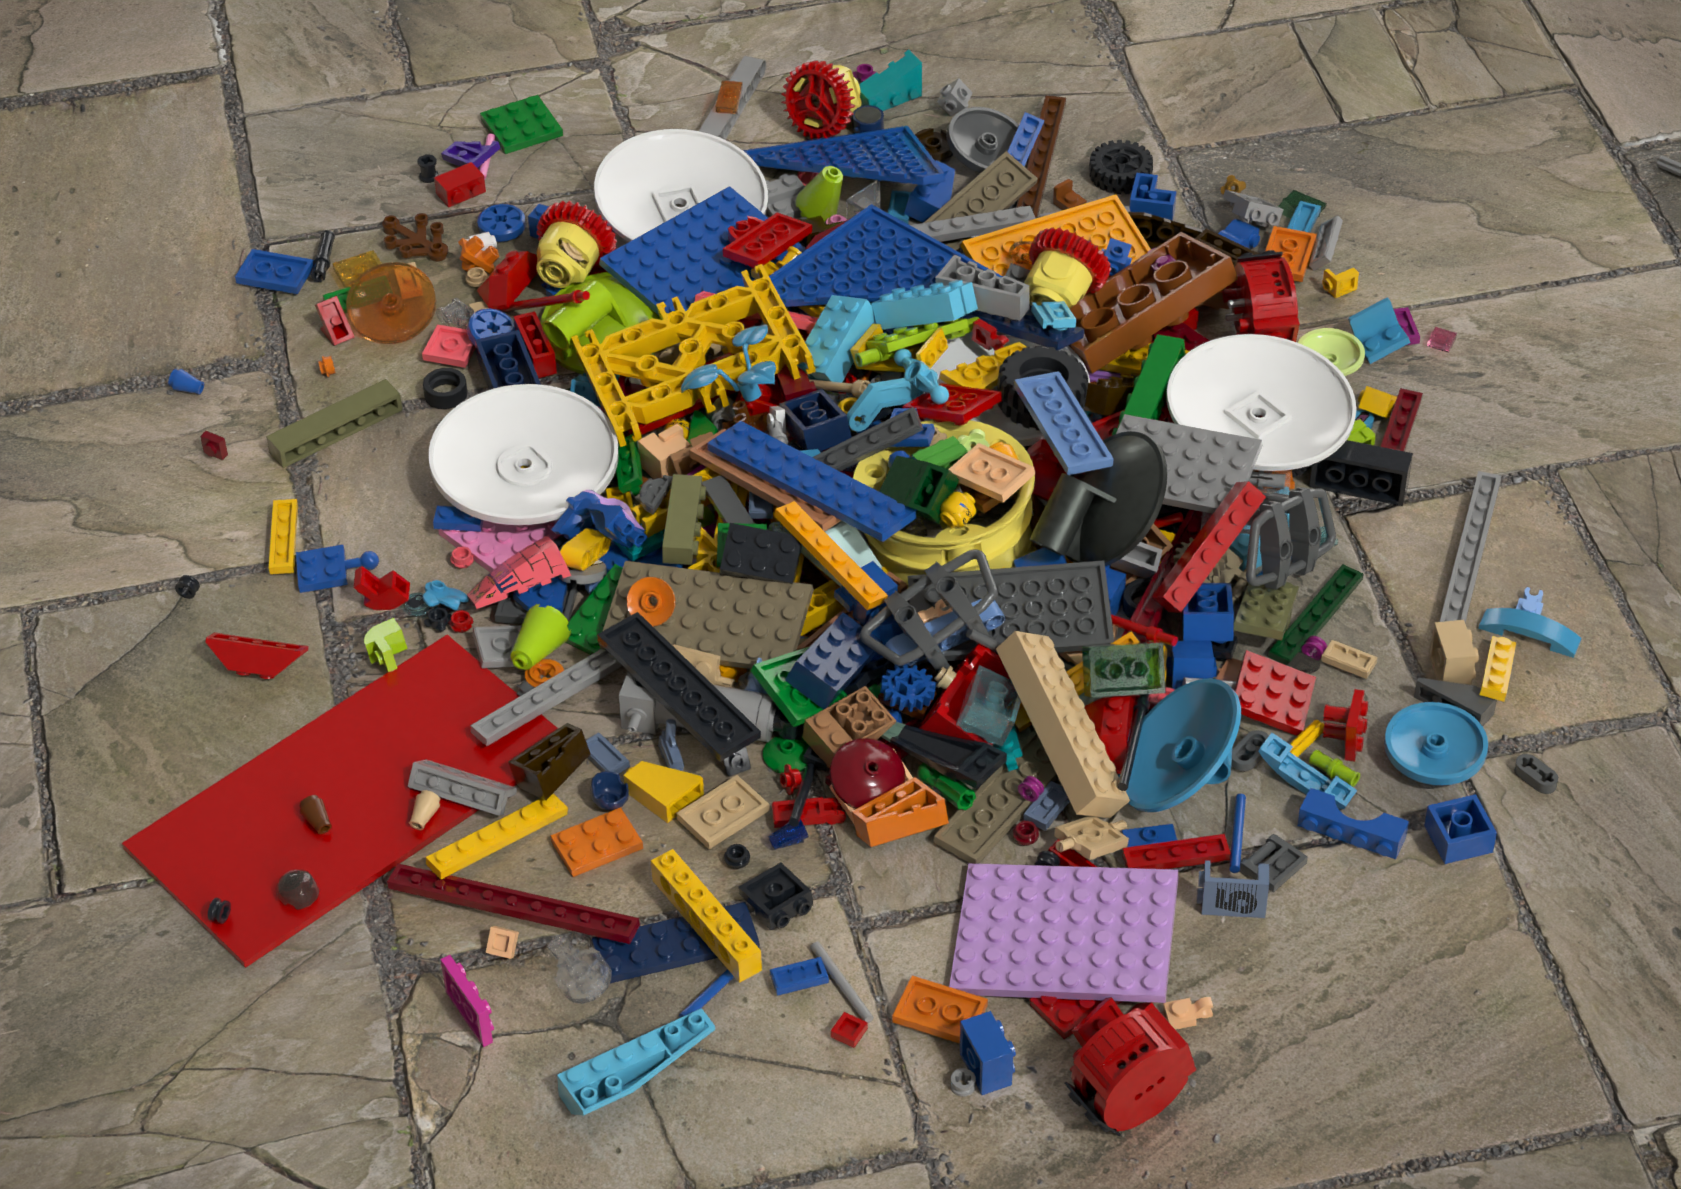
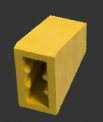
M644 761L629 768L623 775L624 784H628L629 795L666 823L677 817V812L704 795L703 778L700 775Z

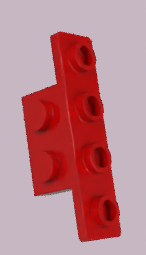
M1112 997L1105 998L1071 1032L1083 1047L1095 1033L1114 1019L1122 1016L1123 1013ZM1152 1002L1137 1003L1131 1010L1140 1008V1010L1147 1012L1154 1007V1004Z

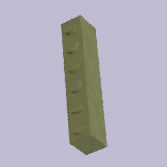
M384 379L266 436L269 453L282 468H285L402 411L400 393L387 379Z

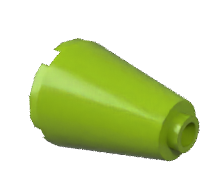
M834 166L825 167L798 193L795 205L796 208L799 207L801 210L800 214L802 217L822 216L825 222L828 218L837 214L843 174L838 168Z
M536 604L526 613L510 654V658L517 668L524 670L532 668L569 639L571 635V630L569 631L567 627L569 622L554 607L547 605L544 608L538 607L540 604Z

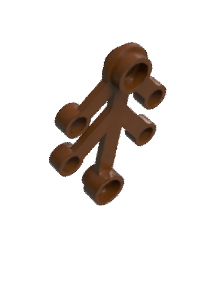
M419 213L415 216L417 233L401 225L396 216L389 215L384 218L382 222L383 232L388 235L384 238L385 248L394 249L399 247L402 258L428 255L435 262L446 259L449 250L448 246L442 243L444 228L441 222H434L430 225L431 234L433 235L432 243L426 239L428 216L425 213ZM399 233L407 239H397L394 234ZM412 246H421L423 248L413 249Z

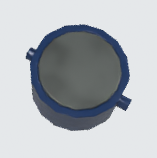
M866 105L854 110V115H852L854 134L884 129V113L878 107Z

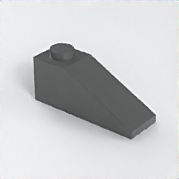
M1418 678L1416 680L1414 698L1422 702H1439L1461 708L1475 717L1482 726L1494 715L1497 702L1495 699L1479 695L1481 688L1474 685Z

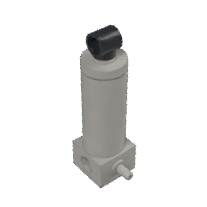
M627 672L619 693L621 729H626L630 732L638 731L656 734L659 724L666 725V720L668 719L676 720V727L685 728L630 672ZM714 685L761 731V738L758 741L768 743L774 731H778L779 735L786 740H794L802 735L803 724L793 727L768 694Z

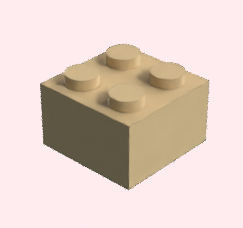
M1464 620L1434 623L1429 658L1437 680L1471 685L1472 679L1476 677L1474 666L1475 662L1479 660L1477 648H1473L1472 632L1470 629H1467Z

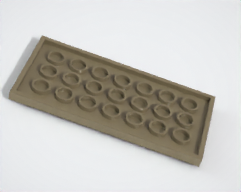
M625 561L603 631L631 616L627 607V595L632 585L645 577H657L668 583L675 595V609L671 617L663 624L653 626L671 645H678L721 656L720 665L751 669L757 663L758 658H761L763 662L797 650L814 589L811 584L795 582L788 584L725 576L717 572ZM652 596L650 603L655 606L657 599ZM599 643L600 648H601V649H605V648Z

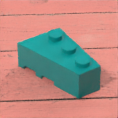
M910 50L904 52L905 56L897 62H890L886 70L880 74L876 72L860 83L861 106H876L885 111L922 96V62Z

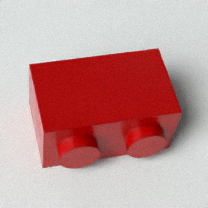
M472 162L434 177L436 195L448 208L486 192L484 175Z

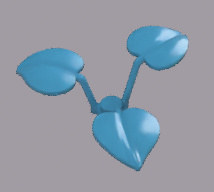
M767 324L746 328L734 336L732 340L733 345L736 347L743 346L747 371L738 377L737 384L725 372L717 369L716 364H708L698 367L688 374L681 386L682 393L687 389L706 386L712 383L718 375H721L734 387L735 391L740 390L746 402L758 399L762 394L758 384H775L776 365L773 361H765L751 368L747 348L749 345L757 344L763 340L768 332Z

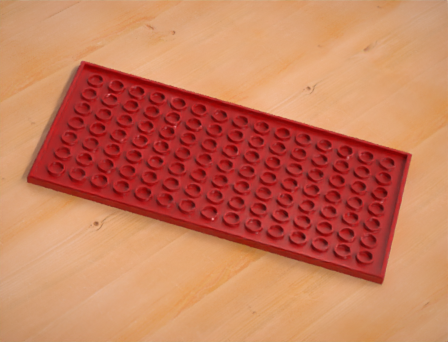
M447 634L398 665L397 669L387 672L122 842V846L149 875L246 968L396 867L398 863H402L480 810L440 797L439 809L426 823L423 830H417L410 826L409 822L412 817L416 796L421 793L419 790L408 787L413 762L427 759L514 787L517 784L508 761L558 728L541 714L488 746L482 743L471 733V725L520 696L488 668H482L480 662ZM317 795L318 798L324 801L330 824L332 825L331 829L324 834H318L300 813L301 808L299 805L308 796ZM214 898H220L222 902L227 900L231 904L229 917L224 924L218 923L217 919L215 921L208 919V909Z

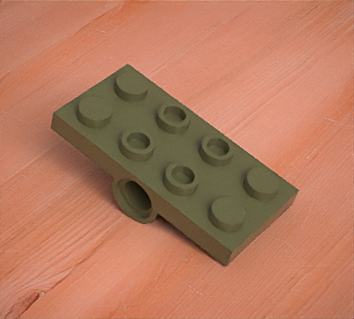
M1286 582L1285 586L1274 590L1266 588L1264 584L1260 586L1248 584L1234 621V631L1282 640L1285 631L1289 628L1299 586Z

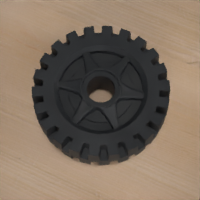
M1112 140L1108 141V145L1104 142L1101 144V147L1097 146L1090 156V179L1096 187L1100 186V189L1103 191L1107 189L1108 193L1116 191V194L1121 195V191H1124L1125 194H1130V190L1133 189L1136 173H1153V157L1150 155V151L1148 149L1145 150L1143 145L1139 146L1137 142L1131 144L1129 140H1126L1125 143H1122V140H1117V143H1114Z

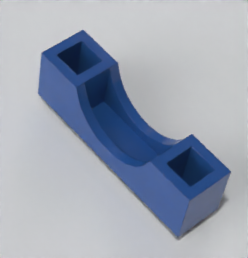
M1310 788L1300 807L1298 818L1299 827L1395 860L1406 839L1409 821L1387 813H1383L1375 819L1365 821L1349 818L1338 809L1334 795Z

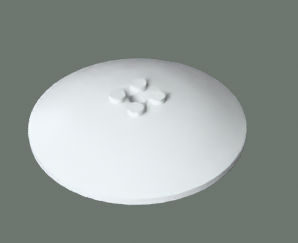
M664 129L634 136L610 151L597 170L594 182V197L598 211L602 218L607 220V225L612 226V230L616 234L630 242L729 186L765 215L768 203V189L765 178L757 164L734 144L720 137L700 131ZM676 204H681L684 207H677Z
M1243 334L1226 336L1206 342L1188 352L1177 363L1168 381L1167 405L1175 424L1262 440L1263 446L1254 470L1283 471L1317 463L1332 455L1345 443L1355 422L1356 400L1353 390L1343 373L1327 358L1309 347L1275 336Z

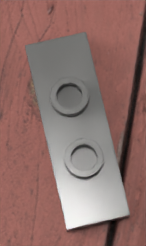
M1339 216L1327 220L1320 226L1309 263L1313 271L1330 263L1343 222Z

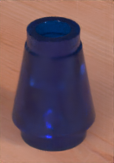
M800 819L798 826L793 827L788 822L772 835H769L768 838L773 849L776 850L804 843V839L809 838Z

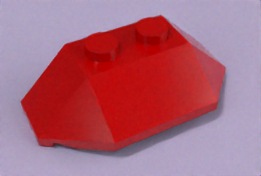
M511 251L506 254L505 258L477 289L479 296L488 308L500 310L511 306L538 273V257L536 254L529 251Z
M216 632L206 637L205 641L227 670L236 671L238 675L260 674L259 677L264 679H272L304 655L309 647Z
M1136 693L1109 694L1084 707L1089 719L1095 725V731L1099 739L1105 745V751L1110 761L1115 765L1117 774H1121L1135 715L1134 704L1137 700Z

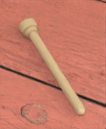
M809 379L810 382L814 381L816 389L852 393L856 398H859L870 384L867 380H857L851 384Z

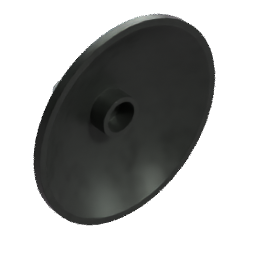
M1135 431L1112 435L1103 440V443L1114 459L1113 466L1071 474V476L1062 473L1030 540L1065 557L1066 555L1074 563L1104 561L1105 566H1108L1130 553L1145 537L1157 518L1167 486V464L1164 453L1157 442L1149 436Z

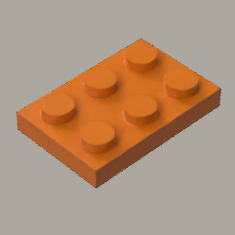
M1274 226L1265 251L1283 252L1281 257H1284L1288 262L1294 281L1303 282L1317 234Z
M621 807L550 835L553 846L572 877L643 849V841Z
M912 975L892 1015V1022L960 1044V1021L983 1014L988 1006V999Z

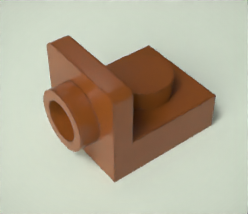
M1067 179L1054 187L1053 204L1062 211L1087 203V200L1072 190L1073 181L1071 179Z

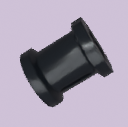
M430 154L420 156L417 160L421 169L419 178L424 183L434 182V177L438 176L435 168L437 159Z

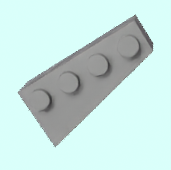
M954 255L935 277L936 283L943 282V286L949 285V282L955 280H962L963 283L972 282L978 311L986 312L990 315L1008 317L1012 320H1021L1029 310V285L1008 276L998 277L995 271L991 269L981 270L977 268V264L974 262L964 263L961 261V257Z

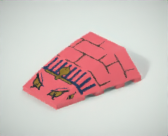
M546 536L503 562L471 590L467 596L475 608L478 609L508 598L507 593L516 590L521 594L528 591V588L540 583L542 586L552 583L551 579L562 575L563 578L571 576L557 545Z

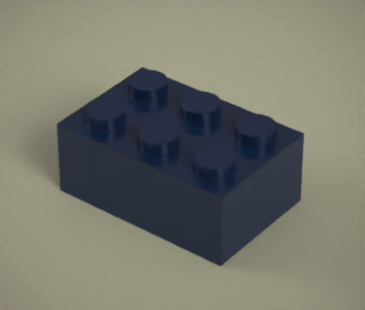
M823 389L779 404L781 408L785 409L786 431L803 450L818 449L820 452H823L825 449L834 447L852 438L847 415Z

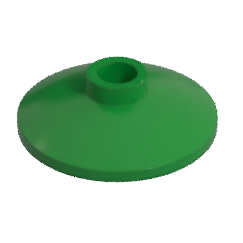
M777 736L771 739L763 749L764 763L769 769L780 774L784 772L786 764H789L791 769L797 768L801 772L808 765L803 763V756L809 745L802 737L786 740L781 736Z

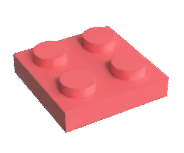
M437 324L422 353L424 361L466 368L476 346L470 341L467 329Z

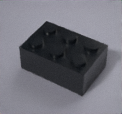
M730 523L720 566V575L793 584L796 578L802 544L791 534Z

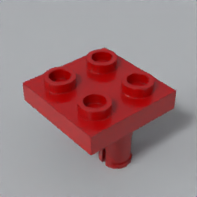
M1354 689L1351 706H1348V708L1327 704L1324 708L1323 721L1346 723L1344 725L1325 722L1323 738L1344 740L1345 760L1355 762L1357 752H1362L1364 737H1361L1363 733L1366 734L1368 719L1364 718V716H1367L1369 704L1368 701H1364L1365 690Z

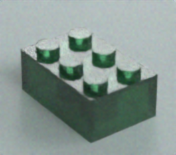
M1152 641L1082 646L1085 697L1099 698L1166 693L1163 642Z

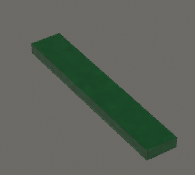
M1342 564L1287 629L1282 640H1278L1271 648L1268 657L1291 667L1301 655L1302 646L1306 643V640L1310 636H1316L1361 583L1364 574Z

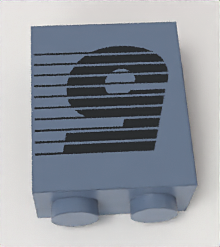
M1205 860L1204 871H1199L1198 887L1202 888H1197V904H1202L1201 915L1265 918L1269 891V864L1258 863L1257 880L1210 877V861Z

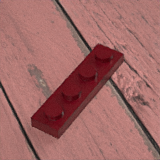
M1400 388L1381 447L1400 451L1406 450L1423 393Z

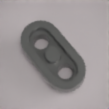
M1260 730L1249 732L1232 750L1231 765L1239 771L1253 769L1263 758L1258 751L1269 735Z

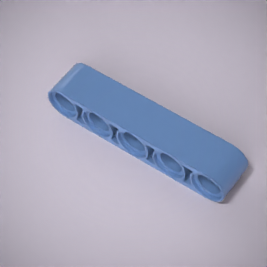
M980 600L971 603L972 606L978 604ZM995 600L979 615L988 632L999 627L1005 621V616ZM952 611L925 623V627L933 636L957 619L958 616ZM965 625L938 644L941 652L971 640L966 636L967 628ZM904 633L891 638L885 644L887 648L900 656L917 648L915 643ZM923 655L920 658L910 663H907V665L909 667L920 661L925 660L926 658Z

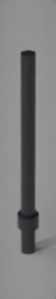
M1146 687L1140 690L1139 698L1134 704L1135 715L1118 783V789L1121 791L1128 789L1144 717L1148 714L1150 702L1148 701L1150 690Z

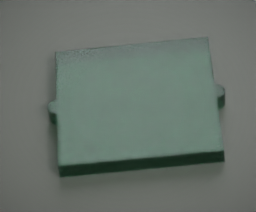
M1293 190L1286 198H1283L1282 203L1278 207L1284 209L1282 215L1292 218L1300 201L1321 206L1320 213L1326 208L1327 203Z

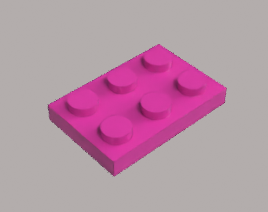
M451 955L440 959L447 995L481 1045L485 1047L493 1043L491 1031L494 1030V1026L489 1018L492 1011L486 999H480L475 983L467 980L466 972L460 962L456 963Z

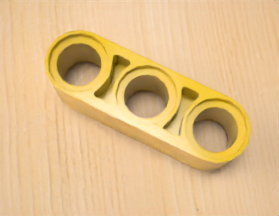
M586 528L564 544L560 553L567 567L584 571L608 552L611 539L605 537L598 530Z

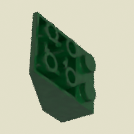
M896 455L879 492L896 500L897 503L905 505L907 508L916 510L917 516L939 524L941 520V504L954 492L959 479L946 468L930 462Z

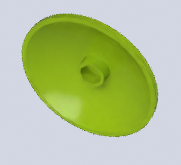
M604 272L589 275L583 283H571L569 286L561 289L556 295L581 290L588 291L590 298L579 304L570 302L546 306L540 323L554 350L556 362L571 371L583 374L585 371L576 354L571 339L572 336L577 335L580 345L585 346L590 344L589 338L585 336V332L593 329L599 344H601L605 337L652 318L661 319L658 314L610 273Z

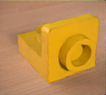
M1351 268L1335 275L1331 270L1326 269L1324 270L1322 280L1323 288L1335 299L1355 291L1358 286L1359 272L1355 268Z

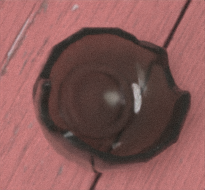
M305 870L288 871L279 879L276 887V893L280 901L284 905L289 903L296 909L310 906L318 898L320 891L313 876Z

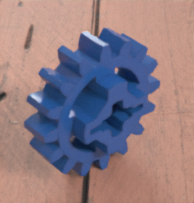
M907 664L903 668L895 665L893 671L887 669L886 675L882 676L880 692L884 694V700H891V707L897 704L899 705V710L902 711L904 707H908V710L912 712L913 707L922 710L923 704L926 706L930 705V701L934 699L936 682H932V675H925L926 669L917 670V665H914L912 668H908Z

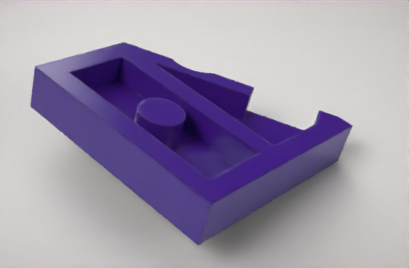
M455 141L441 155L444 161L463 166L472 162L478 168L500 150V145L497 141H492L491 145H481L480 141Z

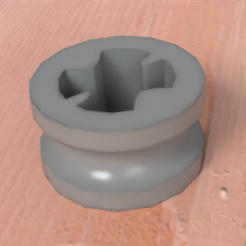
M968 1069L954 1071L951 1075L952 1092L960 1097L971 1095L975 1090L974 1073ZM964 1080L967 1085H962L959 1081Z

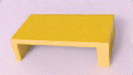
M872 324L850 349L857 369L905 372L904 367L898 366L894 358L862 367L856 364L855 354L867 351L866 342L873 340L874 335L883 333L881 324ZM938 328L927 342H921L904 349L911 352L913 359L922 361L931 368L947 350L948 344L943 329Z

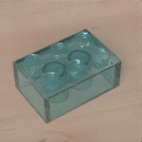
M979 665L967 688L956 725L968 733H974L983 737L989 743L1003 746L1016 721L1021 703L1012 681Z

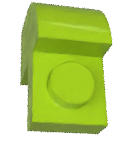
M394 618L372 627L364 637V644L371 664L378 662L379 665L383 664L388 672L397 669L393 655L408 648L402 629Z

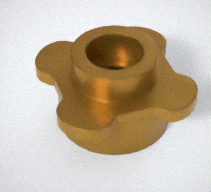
M1229 175L1220 191L1223 195L1225 190L1241 193L1246 188V183L1235 179L1234 175Z

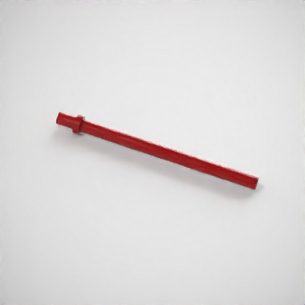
M574 290L568 294L515 301L509 308L502 310L509 312L570 302L579 304L584 300H588L590 293L588 291Z

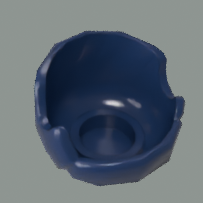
M604 771L597 773L591 780V799L601 809L610 811L618 809L628 801V784H623L620 780V775L616 772Z

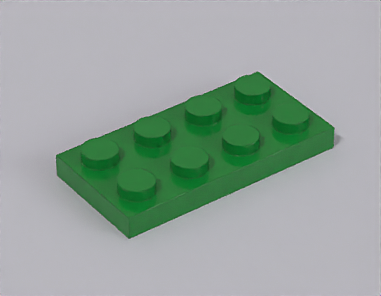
M614 564L571 618L567 625L568 630H571V635L565 643L589 655L601 649L597 634L601 633L604 629L623 567Z

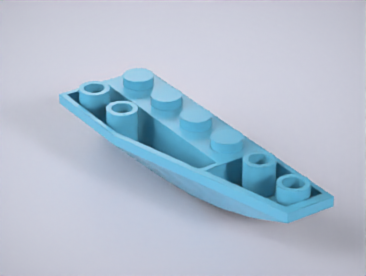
M701 1008L557 1074L559 1097L573 1115L584 1116L636 1091L715 1030V1025Z

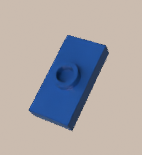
M1173 824L1122 830V834L1129 838L1127 847L1177 840Z
M821 957L769 969L777 996L829 983V977Z

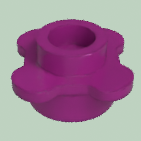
M861 64L857 67V71L853 72V77L863 82L875 74L876 71H873V67L869 64Z

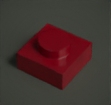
M205 431L200 436L203 452L208 456L223 461L228 455L225 438Z

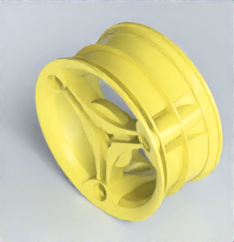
M929 420L921 422V424H934V427L938 428L939 432L945 433L947 438L954 436L958 439L961 435L969 436L970 431L973 429H980L985 433V440L990 446L997 442L1010 444L1019 461L1033 466L1029 454L1015 438L991 425L969 420L965 425H954L953 422L949 421L934 422ZM888 447L860 461L855 469L853 479L880 491L890 470L888 458L892 453L905 451L911 457L912 454L920 449H925V447ZM1035 475L1009 497L1015 502L1014 506L1002 518L987 527L966 524L962 528H951L941 519L939 524L943 530L935 538L916 536L898 531L884 542H881L864 533L868 546H871V551L882 567L907 584L909 575L926 574L924 570L935 564L936 561L942 566L972 549L981 550L986 555L990 569L1014 568L1013 560L1037 550L1034 547L1033 541L1030 540L1032 535L1030 521L1033 516L1031 495L1034 489ZM973 559L952 572L980 570L977 560Z

